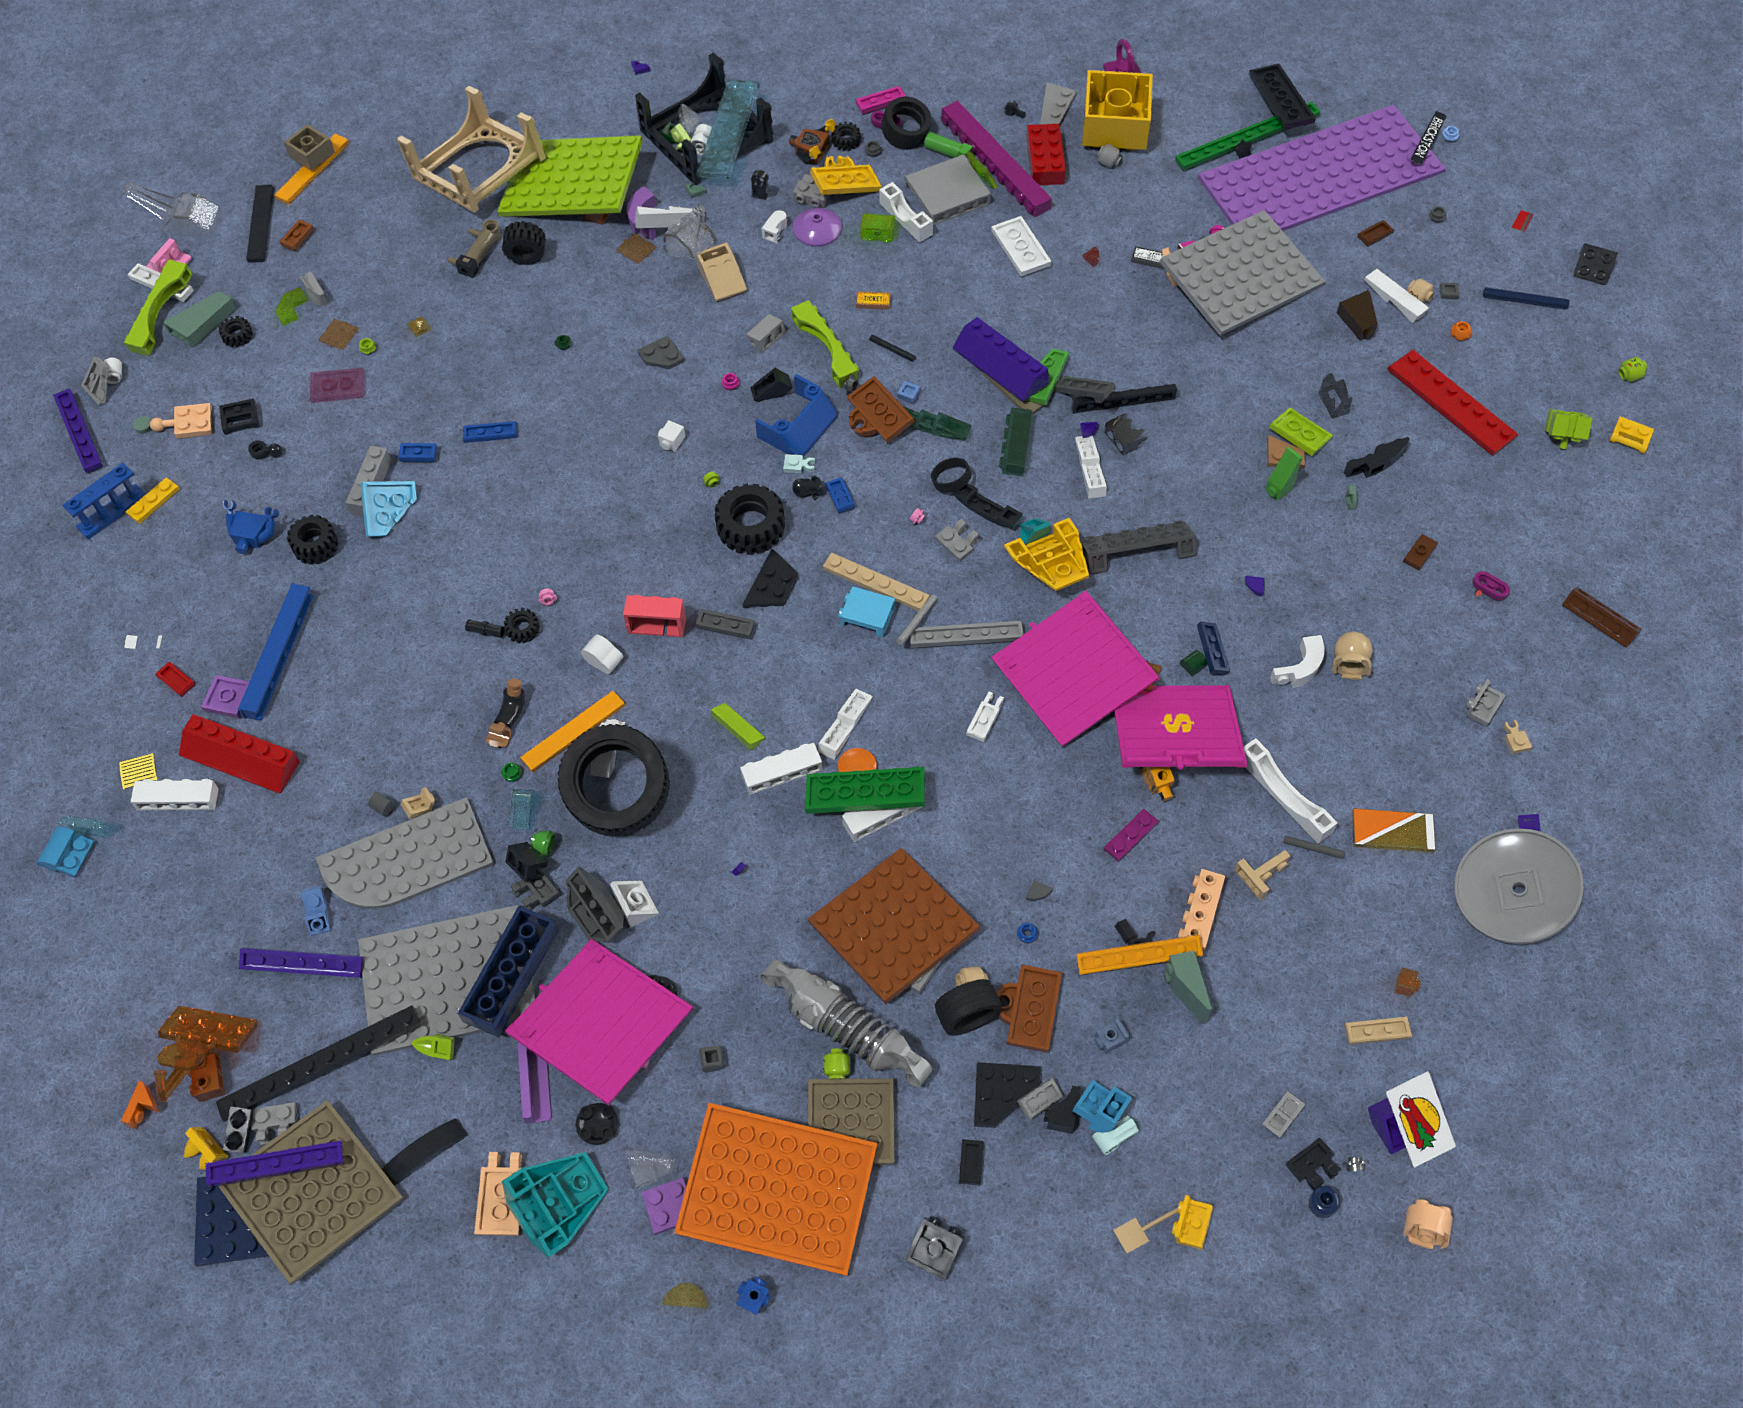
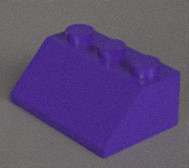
M1386 1098L1368 1107L1372 1125L1389 1153L1393 1154L1405 1148L1406 1145L1389 1099Z

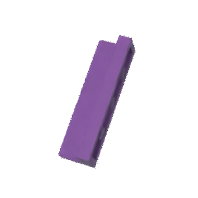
M518 1042L522 1118L525 1124L550 1121L551 1106L548 1064Z

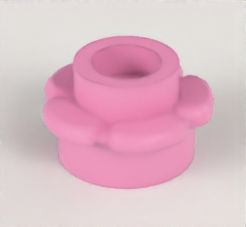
M917 508L909 520L913 524H920L925 517L923 514L924 510L921 511Z
M547 588L540 591L538 600L540 604L549 606L557 599L553 590Z

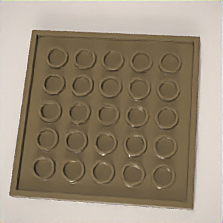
M328 1100L252 1155L342 1141L344 1164L218 1186L291 1286L404 1200Z

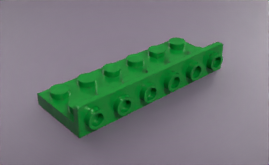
M924 767L807 774L806 814L925 807Z

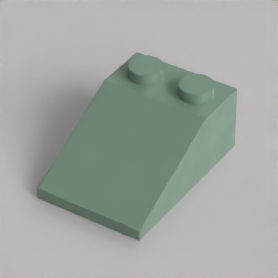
M1194 950L1170 955L1168 962L1165 964V971H1163L1165 983H1169L1170 989L1202 1024L1207 1023L1212 1006Z

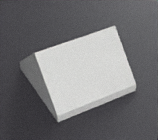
M642 881L611 882L613 895L623 911L630 928L659 914Z

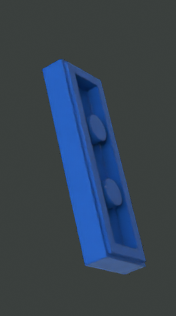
M516 421L463 426L464 443L517 438Z

